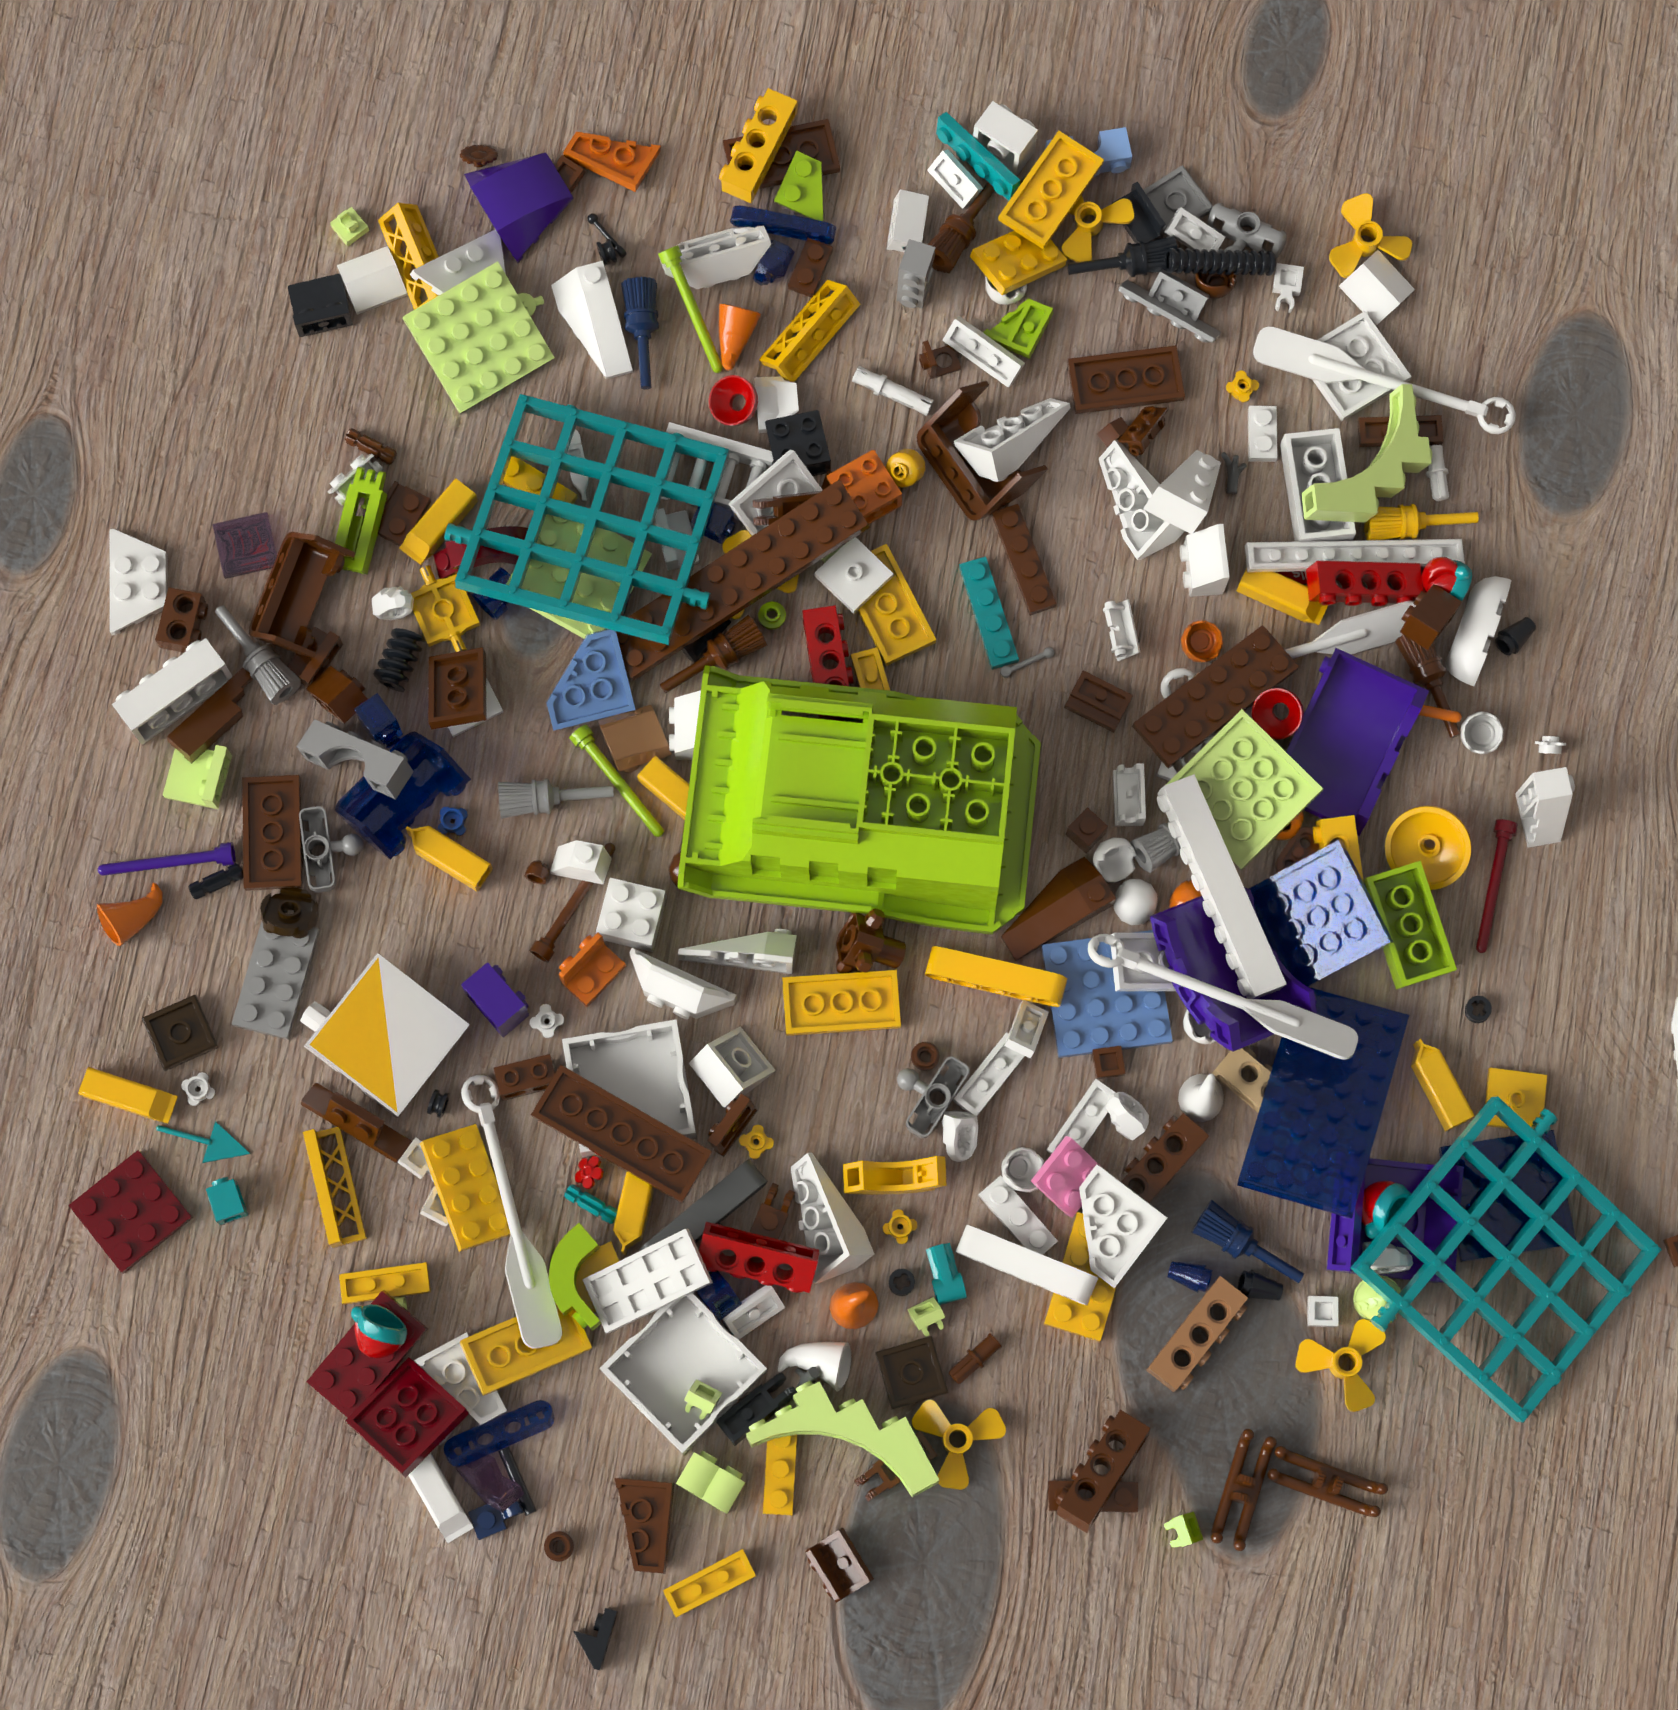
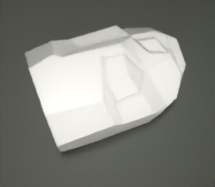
M401 586L383 588L372 598L373 615L383 620L404 618L412 612L414 598L411 593H408Z
M1124 1092L1109 1095L1106 1109L1110 1114L1111 1122L1116 1126V1131L1129 1140H1134L1145 1132L1149 1124V1115L1144 1107L1132 1096Z
M946 1111L942 1119L943 1143L946 1144V1152L953 1161H965L972 1156L977 1146L979 1128L977 1116L962 1111Z
M1364 1242L1362 1246L1363 1252L1371 1242ZM1390 1243L1370 1268L1379 1275L1406 1271L1413 1264L1412 1256L1405 1248L1395 1247Z

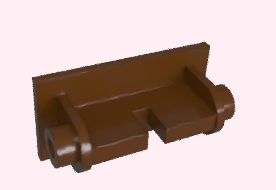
M1144 407L1118 442L1128 443L1131 455H1142L1150 444L1149 439L1153 440L1160 430L1164 428V415L1168 408Z

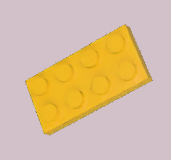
M1058 130L998 216V220L1044 249L1101 168L1104 159Z
M884 544L871 550V552L894 573L893 577L857 611L875 646L878 647L884 664L888 666L935 644L936 638L888 545Z
M897 970L782 977L786 1036L901 1028Z
M474 1124L423 1140L420 1145L459 1252L510 1236L498 1183L477 1125Z
M1077 1212L1062 1263L1097 1277L1098 1280L1088 1305L1078 1303L1053 1292L1044 1325L1100 1342L1116 1287L1113 1288L1091 1271L1083 1213Z
M556 1305L562 1327V1336L552 1346L536 1349L528 1347L522 1340L517 1317L460 1340V1345L482 1395L490 1394L591 1350L592 1346L585 1330L572 1316L576 1311L573 1309L564 1316Z

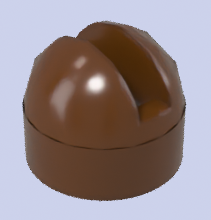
M540 860L531 862L525 872V878L536 884H546L549 876L548 865L546 863L542 864Z

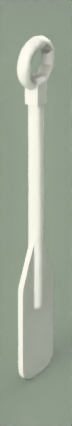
M1268 326L1260 330L1253 349L1254 358L1261 364L1323 383L1363 380L1392 390L1397 389L1402 384H1411L1365 370L1344 351L1334 345ZM1412 384L1415 397L1458 409L1466 414L1478 418L1480 426L1491 434L1505 433L1515 423L1516 413L1514 407L1504 398L1492 397L1483 403H1478ZM1494 403L1496 407L1502 409L1506 407L1509 414L1506 415L1504 421L1505 427L1499 428L1498 425L1492 423L1488 425L1485 422L1484 418L1488 411L1487 405Z
M1405 601L1343 619L1312 642L1285 649V651L1292 659L1314 652L1333 654L1335 648L1352 655L1393 643L1398 637L1403 635L1400 633V630L1405 623L1401 620L1410 605L1414 608L1416 606L1413 604L1414 601ZM1177 668L1168 672L1161 682L1163 698L1171 695L1169 682L1173 678H1183L1186 675L1189 676V681L1198 673L1194 674L1186 668Z
M1098 934L1092 937L1088 943L1090 958L1102 967L1113 968L1122 965L1133 970L1137 968L1246 1011L1270 1032L1338 1059H1349L1355 1052L1358 1035L1349 1026L1284 1001L1246 999L1140 957V954L1127 950L1124 943L1113 935ZM1099 942H1104L1112 947L1115 946L1119 950L1116 959L1110 960L1108 957L1098 955L1096 951L1100 944Z
M475 1075L464 1082L461 1096L465 1106L479 1114L510 1230L505 1274L523 1342L533 1349L552 1346L561 1339L562 1327L551 1293L545 1262L521 1230L494 1124L493 1110L499 1104L501 1098L498 1085L488 1076ZM483 1082L487 1083L490 1086L491 1098H494L493 1103H482L479 1106L471 1102L473 1098L471 1091L468 1090V1086L470 1084L476 1086L482 1085Z

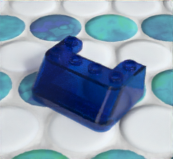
M415 731L406 734L389 750L390 752L396 750L404 754L408 758V764L414 771L396 799L373 790L363 776L335 806V811L375 850L390 860L405 849L406 836L401 831L406 829L407 826H411L415 821V817L423 809L431 806L435 801V797L440 792L445 796H457L463 792L466 784L471 780L444 748Z

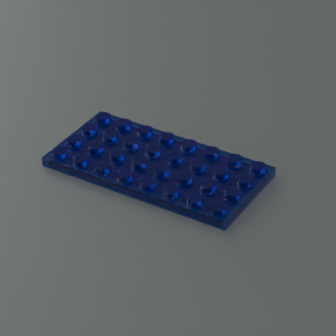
M1309 987L1314 990L1317 999L1316 1011L1318 1015L1349 1026L1356 1031L1358 1043L1355 1052L1349 1059H1338L1281 1037L1237 1186L1352 1219L1409 1015Z

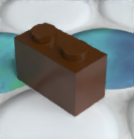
M1433 584L1427 593L1423 590L1420 592L1413 603L1416 606L1415 608L1410 605L1401 618L1405 623L1400 633L1426 650H1429L1450 623L1462 601Z
M329 666L306 688L323 709L344 724L369 701L362 693L365 687L355 677L352 678L343 669L339 672L332 666Z

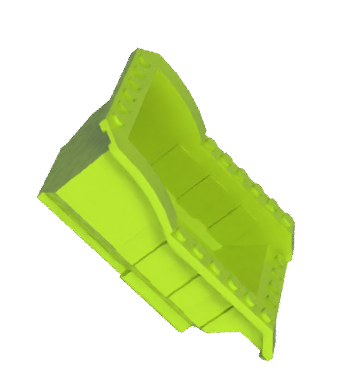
M705 665L678 872V889L708 898L868 914L869 911L876 908L882 910L885 918L937 928L993 935L1021 913L1025 907L1041 742L1023 724V721L1017 715V707L916 697L888 690L742 676L715 666ZM782 711L863 719V723L782 715Z

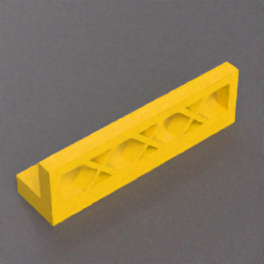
M397 203L379 218L378 222L415 310L438 295L431 291L433 287L418 278L417 281L412 280L410 276L411 265L414 264L418 268L439 256L418 205ZM393 218L397 221L395 233L392 232L389 225ZM402 240L405 241L407 246L405 257L402 256L400 251ZM421 288L425 289L428 297L424 303L419 298Z
M827 280L760 357V362L764 366L776 369L784 380L795 382L861 304L848 286ZM831 290L834 291L829 297L825 298ZM816 312L812 317L808 318L811 313ZM799 332L795 337L791 338L794 333ZM781 352V354L774 360V356L777 353Z
M334 1127L318 1132L315 1129L304 1131V1140L329 1245L334 1248L367 1239L341 1129ZM336 1135L338 1145L333 1154L330 1155L322 1150L319 1139ZM339 1152H340V1156H341V1160H342V1161H340V1160H338V1159L336 1158V1156H337V1154H338ZM323 1155L329 1158L326 1165ZM333 1161L343 1166L344 1174L338 1183L328 1178L327 1170ZM345 1180L347 1182L348 1189L342 1186ZM330 1183L336 1186L333 1192L331 1191ZM340 1189L348 1193L351 1199L345 1211L336 1207L333 1200ZM352 1207H353V1212H354V1216H355V1217H353V1216H351V1215L349 1214V1212H350V1210L352 1209ZM336 1211H338L339 1213L343 1214V1215L341 1216V1218L339 1219V1221H338V1217H337ZM346 1217L356 1222L359 1234L342 1238L340 1227Z

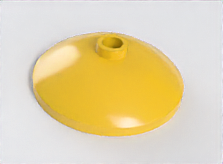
M1419 806L1405 811L1393 822L1385 840V855L1391 870L1421 861L1430 890H1436L1452 884L1464 873L1471 857V839L1463 822L1450 811L1437 806ZM1431 839L1435 842V846L1429 848L1426 846L1425 841Z

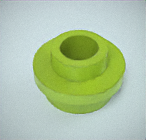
M767 602L759 609V622L767 629H777L784 624L786 611L778 602ZM775 611L778 615L776 618L771 619L767 616V613Z

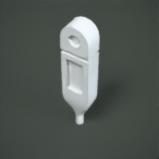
M575 429L567 454L585 459L580 434ZM570 472L572 483L580 492L582 501H587L586 490L589 477Z

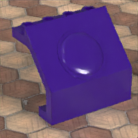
M1336 1153L1327 1270L1356 1274L1350 1269L1351 1266L1363 1253L1362 1246L1364 1242H1372L1374 1240L1366 1235V1226L1362 1223L1365 1188L1377 1181L1387 1180L1402 1184L1412 1194L1435 1165L1367 1158V1155ZM1454 1165L1438 1185L1461 1205L1464 1167ZM1428 1196L1404 1226L1434 1252L1457 1222ZM1394 1237L1390 1243L1395 1247L1405 1248L1412 1256L1413 1264L1409 1270L1381 1275L1394 1279L1411 1280L1424 1263ZM1457 1247L1444 1262L1454 1273L1456 1272ZM1436 1274L1429 1280L1431 1283H1444Z

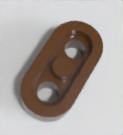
M1300 828L1298 833L1289 840L1278 856L1275 868L1278 875L1287 880L1298 878L1319 849V843L1315 844L1312 828ZM1300 840H1308L1310 846L1307 848L1302 847ZM1285 862L1293 863L1294 869L1287 870L1284 865Z

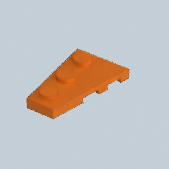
M576 131L563 151V156L596 174L636 192L659 155L661 146L651 144V147L636 145V141L626 140V143L612 141L607 136Z

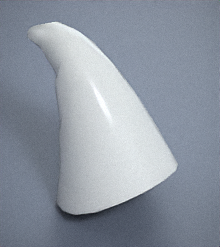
M1214 1074L1191 1076L1183 1083L1178 1096L1181 1111L1196 1122H1206L1213 1119L1220 1112L1224 1100L1222 1087L1215 1079Z
M811 1342L787 1349L780 1357L778 1372L784 1371L788 1366H798L805 1370L817 1367L820 1371L818 1377L828 1383L834 1390L840 1391L850 1372V1345L848 1342Z

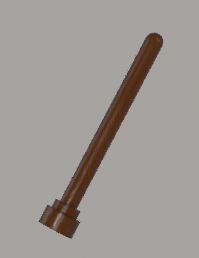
M607 843L604 846L611 857L615 852V845ZM581 881L544 938L541 937L539 941L535 940L529 950L534 956L547 963L550 961L555 953L553 951L555 941L594 884L593 882Z

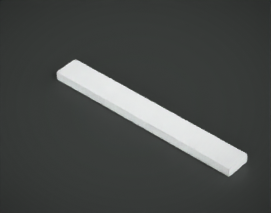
M1462 539L1247 542L1245 544L1247 572L1306 571L1316 561L1420 563V568L1424 569L1426 564L1433 558L1447 557L1465 564Z

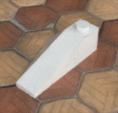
M603 261L576 267L551 285L559 313L572 328L573 333L584 345L588 354L606 379L633 373Z
M1049 398L1022 409L1020 416L1010 418L1004 416L997 419L998 424L993 427L984 429L983 426L972 429L954 441L955 447L979 476L995 482L1003 481L1024 463L1071 408L1070 403Z
M1114 440L1099 457V463L1107 488L1112 490L1116 503L1113 508L1115 514L1120 516L1123 526L1121 530L1122 537L1136 559L1142 560L1174 543L1184 533V530L1143 509L1160 484L1118 440Z
M807 1153L790 1168L794 1192H796L795 1201L801 1207L802 1220L798 1221L800 1231L804 1230L806 1246L820 1250L813 1278L814 1284L858 1268L872 1257L874 1252L859 1220L813 1153Z

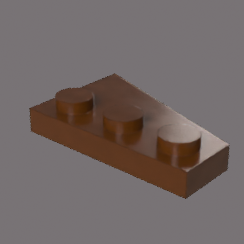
M615 1478L616 1488L618 1489L621 1501L620 1507L627 1529V1540L634 1571L666 1574L675 1484Z

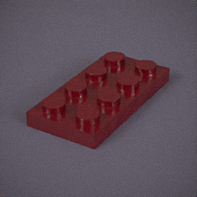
M385 1290L381 1291L371 1304L385 1307L404 1323L407 1329V1337L401 1348L384 1358L366 1356L359 1350L354 1324L306 1381L347 1418L389 1377L428 1330L423 1323L402 1307Z

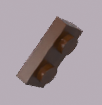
M807 238L788 283V289L812 298L816 293L833 253V246Z

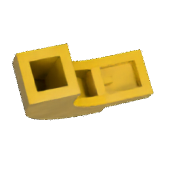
M943 1156L902 1162L858 1161L843 1164L844 1193L907 1194L933 1191L937 1187L947 1186L946 1162Z

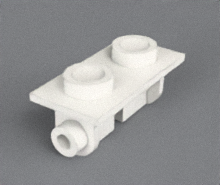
M361 454L350 464L353 468L346 475L341 472L329 483L332 488L327 492L329 494L336 492L338 495L335 499L340 505L343 506L345 504L349 484H353L358 467L365 468L364 479L368 469L375 470V479L378 472L383 469L377 461L373 463L370 461L374 456L373 454H369L366 457Z
M1129 599L1118 604L1115 601L1106 602L1103 613H1105L1107 625L1111 629L1109 632L1112 643L1111 651L1115 653L1117 661L1140 653Z

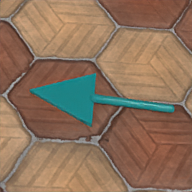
M216 1121L210 1139L160 1125L156 1127L157 1131L207 1144V1150L202 1163L250 1154Z

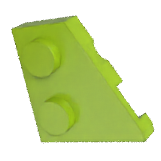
M796 151L773 202L821 224L823 221L821 162Z
M1028 298L1015 311L1009 312L1002 317L999 324L991 330L987 328L983 333L1003 348L1030 359L1054 311L1053 308Z

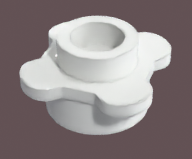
M1542 736V741H1535V744H1539V753L1561 754L1562 746H1566V743L1559 742V737Z
M548 1004L541 1005L540 1012L536 1017L530 1019V1026L533 1029H538L544 1038H552L558 1026L564 1023L563 1015L556 1014ZM549 1019L550 1022L548 1024H545L544 1020Z
M198 1073L197 1076L191 1077L189 1080L185 1079L181 1084V1088L189 1097L188 1103L192 1106L199 1105L200 1101L206 1098L212 1099L215 1095V1090L208 1083L209 1077L206 1073ZM196 1087H200L201 1090L196 1092Z

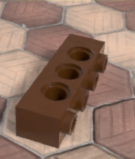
M1185 1113L1179 1118L1173 1115L1162 1127L1166 1131L1160 1139L1154 1136L1143 1148L1147 1152L1140 1161L1135 1157L1124 1169L1128 1174L1121 1182L1127 1187L1131 1181L1139 1182L1143 1187V1192L1139 1196L1148 1203L1155 1198L1209 1137ZM1169 1139L1178 1140L1181 1144V1150L1176 1153L1169 1151L1166 1141ZM1157 1160L1162 1166V1171L1158 1174L1151 1173L1147 1168V1162Z
M1121 1409L1116 1417L1110 1415L1102 1428V1431L1105 1432L1100 1441L1095 1439L1087 1451V1455L1090 1456L1085 1465L1080 1463L1071 1477V1479L1075 1480L1070 1489L1064 1487L1056 1500V1503L1059 1504L1057 1515L1085 1533H1088L1147 1440L1151 1428ZM1111 1441H1119L1123 1444L1124 1449L1114 1450L1110 1447L1109 1443ZM1104 1465L1109 1472L1101 1475L1093 1467ZM1089 1489L1094 1496L1090 1499H1084L1079 1495L1078 1491Z

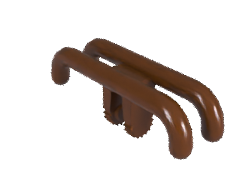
M1245 1429L1239 1438L1211 1530L1212 1542L1216 1544L1222 1542L1223 1531L1232 1501L1244 1504L1233 1546L1237 1551H1243L1246 1547L1247 1534L1273 1449L1277 1444L1273 1436L1267 1437L1261 1447L1253 1476L1241 1474L1249 1445L1254 1437V1432L1251 1429Z
M1278 1446L1275 1449V1455L1279 1459L1313 1471L1315 1474L1311 1484L1281 1473L1273 1468L1267 1472L1269 1480L1365 1516L1378 1517L1381 1514L1378 1506L1366 1504L1339 1493L1343 1483L1374 1494L1383 1495L1388 1491V1486L1385 1483L1366 1479L1292 1452L1283 1446Z

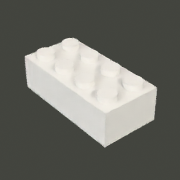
M1340 429L1284 434L1280 450L1295 542L1352 541L1356 534L1354 522L1304 520L1301 494L1314 483H1332L1347 479Z
M205 638L202 641L197 640L191 643L186 648V652L178 658L172 657L163 664V668L157 673L146 675L140 680V685L133 690L122 692L112 705L141 745H143L211 697L233 676L224 661Z

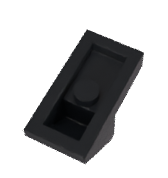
M605 1608L604 1614L598 1612L593 1629L598 1631L597 1637L574 1631L591 1665L599 1671L602 1670L618 1611Z

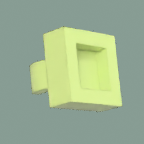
M352 207L343 211L336 219L330 222L332 229L347 246H350L369 232L367 224Z
M934 1297L907 1309L918 1330H921L926 1337L930 1335L927 1330L929 1325L936 1323L940 1330L944 1328L941 1319L945 1318Z
M696 1379L684 1401L688 1402L685 1411L689 1413L691 1408L696 1406L702 1410L699 1419L703 1420L708 1413L711 1414L722 1392Z

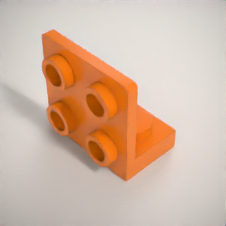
M874 450L867 452L827 475L830 485L840 479L868 524L902 506V493Z
M599 932L594 937L592 935L587 936L580 944L579 948L581 950L574 958L572 956L567 957L559 967L561 970L559 977L562 985L586 1007L626 967V963L605 945L603 936Z

